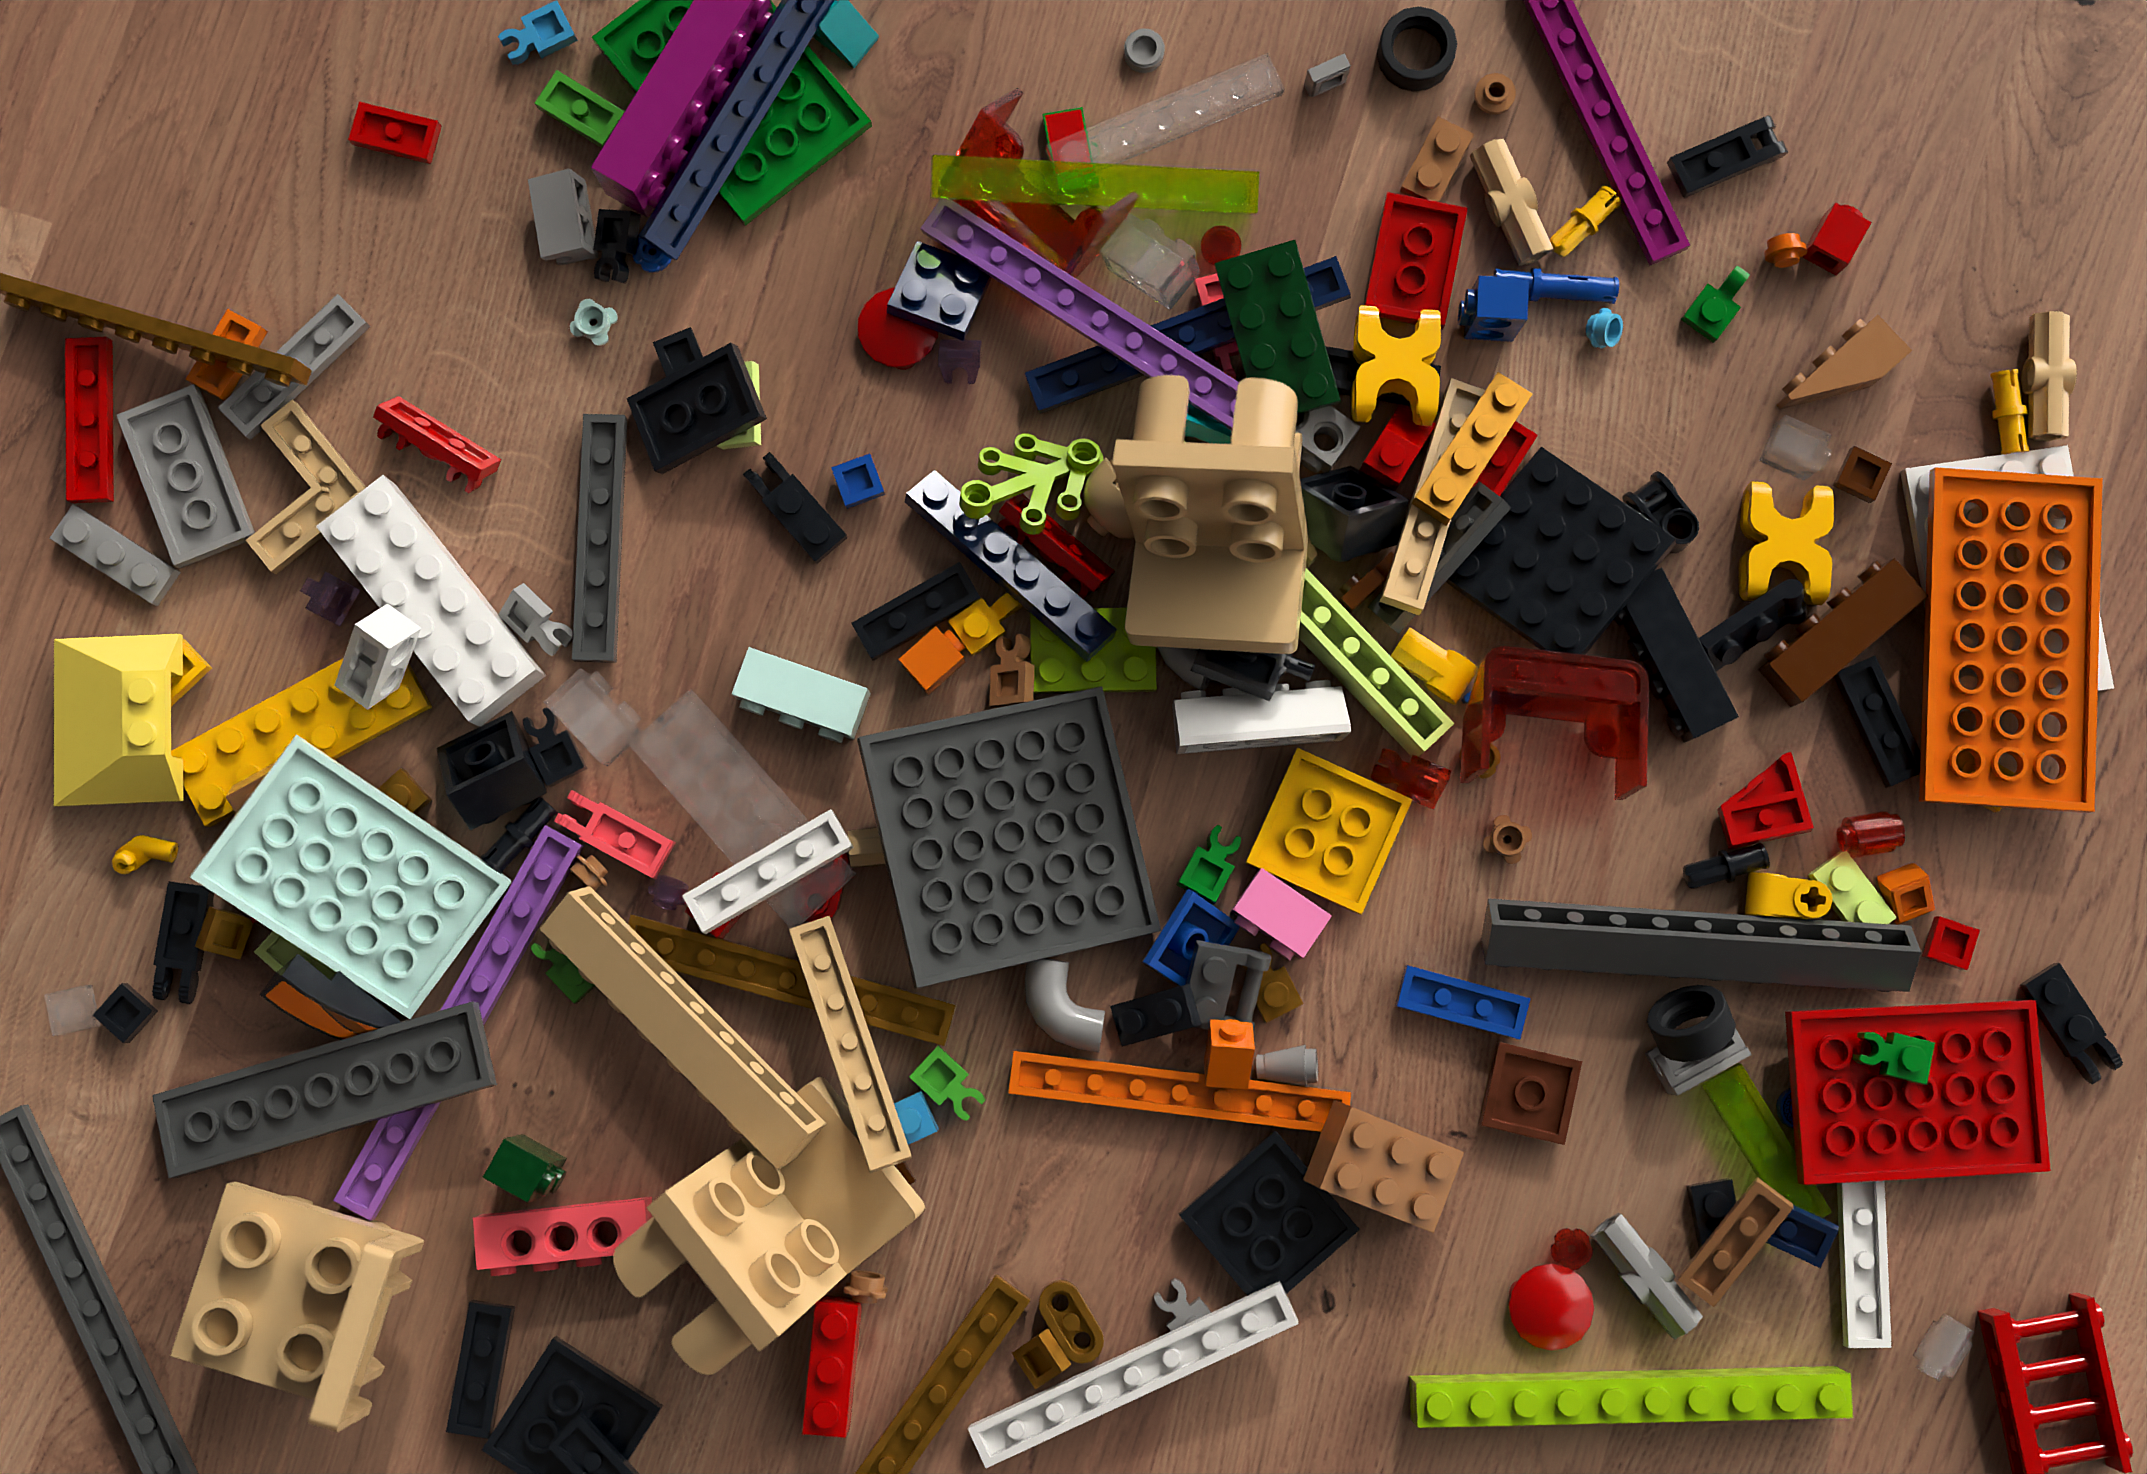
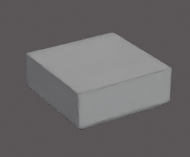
M1345 53L1307 70L1304 86L1310 97H1315L1346 83L1351 65Z

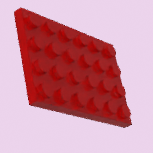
M2036 1000L1785 1011L1798 1184L1811 1185L2051 1171ZM1859 1032H1874L1879 1034L1886 1042L1887 1032H1895L1934 1042L1935 1046L1927 1085L1879 1074L1881 1062L1875 1065H1863L1855 1062L1853 1054L1868 1056L1871 1052V1044L1867 1040L1857 1038V1034Z

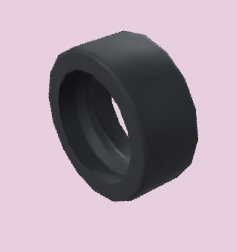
M1417 6L1401 10L1390 18L1382 30L1377 50L1380 70L1389 82L1400 89L1416 92L1432 88L1445 78L1455 59L1457 49L1455 30L1447 18L1434 9ZM1417 28L1426 30L1435 36L1441 48L1440 57L1436 64L1429 69L1419 71L1409 69L1399 63L1394 56L1393 44L1400 32Z
M1706 985L1685 986L1667 993L1656 1001L1650 1009L1647 1018V1024L1660 1054L1670 1060L1679 1062L1697 1061L1714 1055L1729 1043L1734 1036L1736 1026L1723 993L1712 986ZM1708 1017L1690 1028L1674 1030L1683 1022L1693 1018Z

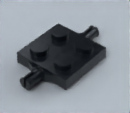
M1197 649L1198 652L1190 671L1270 701L1278 680L1285 672L1309 681L1315 664L1295 658L1292 654Z

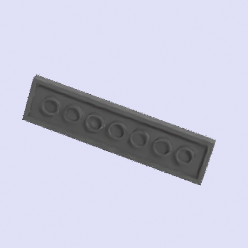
M472 1001L154 1094L152 1097L168 1177L180 1178L497 1085L479 1003Z

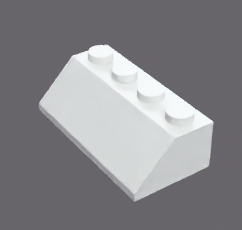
M1320 680L1305 683L1306 689L1289 690V684H1277L1270 701L1236 688L1223 689V696L1206 697V691L1181 693V699L1174 700L1172 704L1176 754L1342 741L1351 732L1342 686L1331 687L1329 680Z

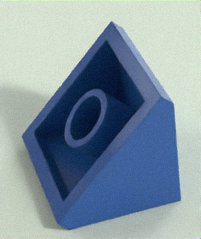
M1187 889L1142 963L1178 986L1185 985L1195 941L1199 940L1229 946L1240 927L1229 916L1192 890Z

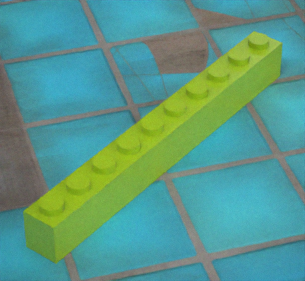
M1836 1366L1409 1376L1411 1420L1417 1428L1853 1418L1851 1373Z

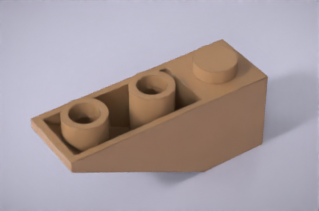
M1876 315L1867 324L1862 319H1859L1841 335L1847 341L1837 351L1830 345L1811 362L1817 368L1807 378L1800 372L1782 388L1787 396L1777 406L1779 409H1784L1869 388L1885 376L1912 350L1879 315Z

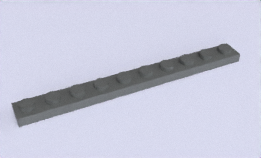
M29 1104L21 1105L1 1115L0 1164L142 1474H198Z

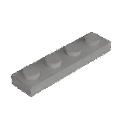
M337 294L276 353L295 358L312 370L307 383L308 386L371 326ZM256 371L218 409L247 438L252 440L262 430L260 425L292 399L294 400L307 386L291 381L289 387H284L264 379L265 374Z

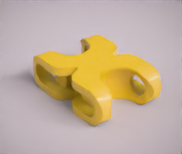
M1360 305L1355 318L1353 356L1357 363L1361 364L1356 372L1351 388V416L1353 421L1369 422L1371 414L1376 408V399L1382 394L1394 392L1403 395L1410 402L1413 422L1416 425L1432 426L1438 412L1440 388L1439 374L1435 368L1430 366L1441 344V318L1438 310L1423 309L1415 325V333L1410 337L1398 339L1389 336L1381 328L1379 309L1377 307Z
M1750 481L1743 491L1740 528L1744 536L1756 542L1757 545L1744 552L1739 559V595L1744 601H1755L1764 595L1768 590L1772 569L1781 567L1790 570L1797 580L1802 583L1806 604H1824L1830 594L1832 557L1828 550L1815 544V542L1821 537L1826 536L1833 527L1834 497L1830 487L1816 485L1809 490L1803 498L1800 517L1790 519L1781 516L1774 508L1772 488L1767 483Z

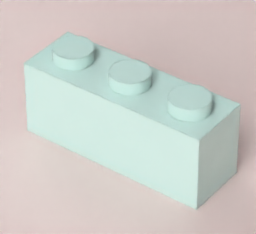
M748 647L732 691V695L736 699L741 700L739 706L741 709L763 716L765 709L781 714L779 722L798 729H802L804 723L820 728L819 736L838 743H842L843 737L854 740L871 694L866 687Z

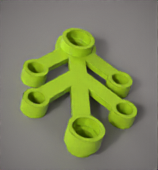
M1028 433L1020 434L1015 438L1014 456L1002 453L995 447H986L980 451L978 458V469L983 474L996 475L1001 470L1019 476L994 486H990L988 483L980 480L969 481L961 488L959 506L967 517L980 519L991 511L992 505L1034 489L1029 505L1022 510L1020 527L1028 534H1039L1045 527V508L1054 480L1069 475L1066 491L1058 496L1055 511L1064 520L1076 519L1081 510L1082 500L1080 495L1085 479L1104 460L1100 447L1089 439H1077L1071 442L1068 447L1039 440L1034 435ZM1021 446H1028L1031 449H1024ZM1038 455L1055 462L1045 465L1032 460ZM991 459V460H994V461H996V462H995V463H989V462H987L986 460ZM1063 504H1071L1074 507L1069 508L1064 506ZM1028 518H1035L1038 522H1031Z

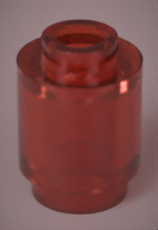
M1886 811L1845 817L1842 820L1841 827L1837 828L1836 838L1841 851H1847L1852 859L1894 852L1896 847L1903 846L1905 842V829L1898 814H1889Z

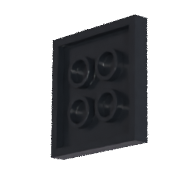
M1275 1130L1179 1213L1183 1221L1247 1296L1280 1281L1287 1294L1360 1230L1328 1191L1322 1190L1303 1180L1308 1168Z
M555 1336L487 1440L482 1451L517 1474H572L548 1448L547 1444L579 1413L583 1412L623 1457L629 1461L664 1405Z

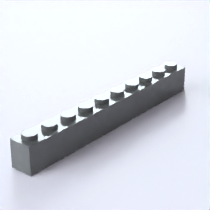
M1489 898L1481 935L1485 965H1497L1499 967L1513 966L1539 968L1542 970H1575L1586 973H1622L1630 976L1709 979L1712 981H1746L1755 984L1835 987L1838 989H1870L1881 992H1910L1921 955L1912 926Z

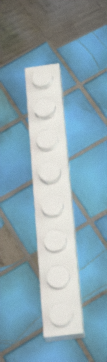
M1280 1281L970 1424L968 1431L985 1468H988L1299 1324L1298 1318Z

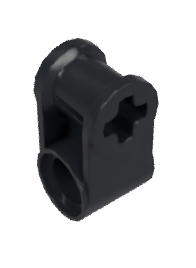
M1656 471L1650 475V481L1634 493L1629 491L1622 496L1625 504L1668 532V523H1677L1683 527L1685 538L1676 539V545L1669 553H1678L1684 550L1697 536L1699 521L1696 515L1692 513L1678 495L1671 481L1661 472ZM1655 495V497L1646 502L1647 499Z

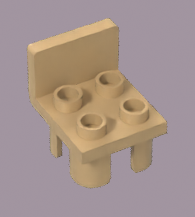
M1160 375L1146 379L1139 387L1133 440H1116L1112 464L1136 541L1125 621V630L1129 642L1137 646L1277 654L1294 653L1298 647L1308 547V531L1299 478L1303 438L1302 433H1295L1297 420V397L1295 392L1290 387L1277 381L1260 378L1243 379L1237 386L1231 444L1184 442L1190 393L1188 380L1179 375Z
M823 1077L815 1078L797 1092L826 1122V1125L795 1160L777 1170L773 1165L763 1161L757 1154L756 1148L743 1137L665 1191L646 1207L653 1217L617 1246L614 1251L613 1261L615 1270L624 1286L635 1297H642L686 1261L691 1264L716 1296L717 1301L672 1338V1346L677 1354L689 1367L705 1375L717 1373L752 1344L760 1352L841 1279L911 1224L925 1210L924 1202L894 1165L870 1173L849 1108Z
M239 1182L227 1183L170 1356L313 1399L315 1401L309 1417V1424L339 1432L370 1413L372 1402L358 1395L362 1385L381 1376L385 1366L373 1356L391 1297L410 1289L412 1279L402 1273L399 1267L402 1258L422 1250L424 1240L414 1235L391 1229L388 1225L377 1220L369 1221L361 1216L351 1217L313 1205L314 1202L292 1195L282 1196Z

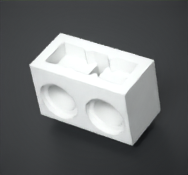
M389 604L356 623L334 686L367 710L399 689L421 627Z

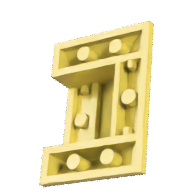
M182 634L54 639V806L183 801V759L171 756V677L183 676Z

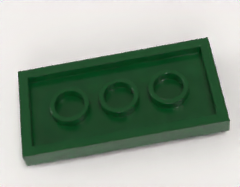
M1296 240L1214 263L1246 378L1269 379L1290 387L1297 397V415L1340 403V396Z

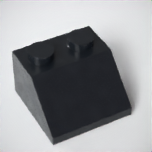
M1352 465L1300 479L1309 539L1311 544L1327 553V556L1332 560L1346 562L1352 558L1368 553H1377L1382 549L1398 544L1409 499Z
M512 711L437 747L446 795L470 830L483 824L492 823L501 815L522 805H528L536 798L547 793L543 777L529 751L530 746Z

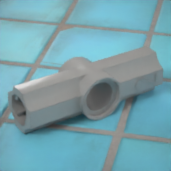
M1617 1213L1596 1227L1590 1236L1619 1271L1617 1275L1621 1282L1639 1303L1645 1304L1655 1319L1659 1321L1671 1338L1677 1339L1698 1325L1703 1316L1674 1281L1676 1276L1671 1268L1653 1248L1646 1246L1639 1237V1234L1622 1214Z

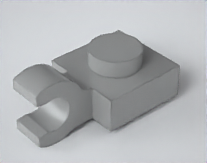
M524 583L512 590L498 614L526 643L536 639L541 648L551 656L556 654L561 644L567 647L573 640V631L563 623L550 621L549 618L553 611Z

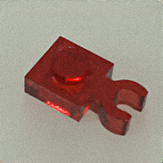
M1383 748L1378 762L1387 765L1388 768L1375 764L1370 777L1382 784L1392 782L1398 784L1395 792L1434 810L1450 779L1452 770L1416 755H1412L1408 763L1403 761L1395 751Z

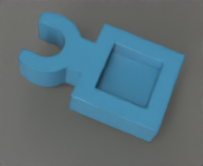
M557 0L520 17L525 26L524 29L520 31L507 29L498 36L503 46L513 42L519 43L517 50L507 54L513 65L523 63L529 57L530 51L537 49L540 57L544 58L578 41Z

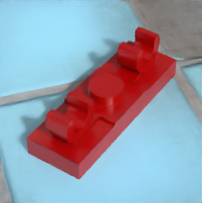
M400 396L377 405L373 418L382 423L378 428V438L381 440L387 438L394 430L399 436V441L396 444L397 450L400 451L413 444L419 448L424 456L433 460H439L440 462H446L452 466L448 469L446 479L449 482L458 479L461 472L467 476L468 484L465 487V492L470 493L478 489L482 484L483 478L497 472L502 459Z
M1023 493L1010 498L1004 503L999 513L1005 518L998 525L1004 531L1009 525L1016 527L1018 530L1016 541L1020 545L1029 539L1037 547L1038 553L1045 560L1066 568L1068 571L1061 576L1060 580L1065 584H1068L1072 578L1079 580L1081 591L1078 595L1082 599L1104 585L1114 574L1115 571L1048 514H1046L1045 527L1041 533L1032 535L1024 532L1020 527L1022 510L1029 505L1030 499ZM1028 518L1031 522H1038L1035 518Z

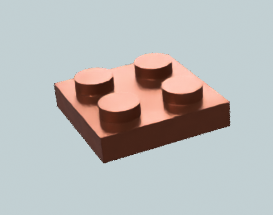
M1496 1042L1479 1125L1565 1145L1582 1061Z

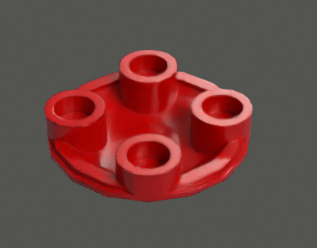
M889 288L876 293L865 303L858 318V337L863 349L874 361L888 367L907 370L932 351L938 338V332L887 314V304L895 289Z
M1556 1264L1535 1266L1522 1274L1510 1287L1509 1311L1511 1322L1519 1335L1534 1347L1550 1351L1568 1348L1581 1340L1591 1326L1594 1313L1592 1293L1584 1279L1567 1266Z

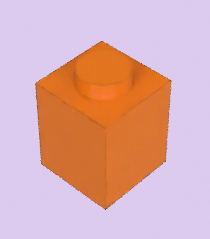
M935 626L898 660L921 688L930 695L965 663L964 656L960 653L965 649V646L949 629L943 634Z
M1210 1019L1204 1055L1205 1086L1248 1090L1255 1051L1253 1024L1251 1022H1240L1234 1019Z

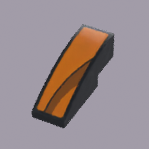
M299 954L277 971L259 994L295 1020L339 1040L401 1022L342 972L338 971L328 979Z

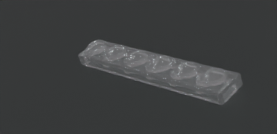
M1267 53L1046 145L1045 151L1061 185L1064 186L1283 95L1285 88Z

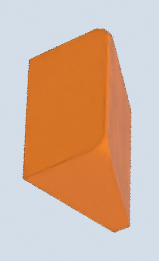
M1915 863L1904 865L1877 876L1878 886L1883 898L1897 917L1893 920L1896 925L1935 910L1929 875Z

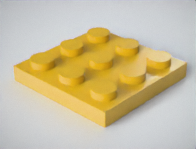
M1297 747L1245 863L1257 869L1263 868L1279 879L1362 915L1413 799Z

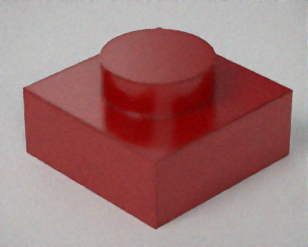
M1936 916L1933 918L1922 957L1959 970H1968L1980 930L1941 916Z

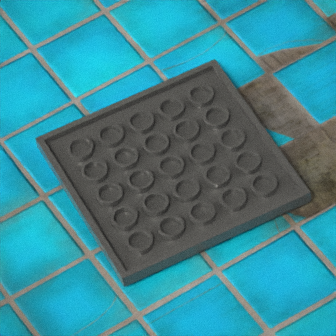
M1102 686L860 736L857 739L914 989L1161 931Z

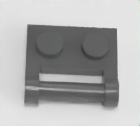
M1196 940L1185 985L1190 983L1202 1024L1195 1028L1208 1030L1210 1019H1234L1240 1022H1251L1254 1032L1255 1023L1252 1022L1263 973L1269 970L1271 956L1257 950ZM1236 966H1247L1236 1016L1225 1015Z

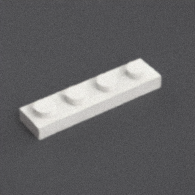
M830 809L682 896L702 933L707 934L854 847L835 813Z
M1885 1180L1837 1183L1843 1346L1847 1348H1891Z

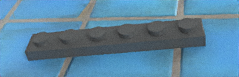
M583 414L572 660L575 662L617 663L627 417L625 415Z

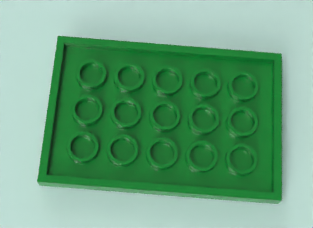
M639 0L592 36L595 45L635 93L639 90L694 0ZM771 1L773 11L775 12L777 7ZM808 45L718 192L745 226L872 127L869 117Z

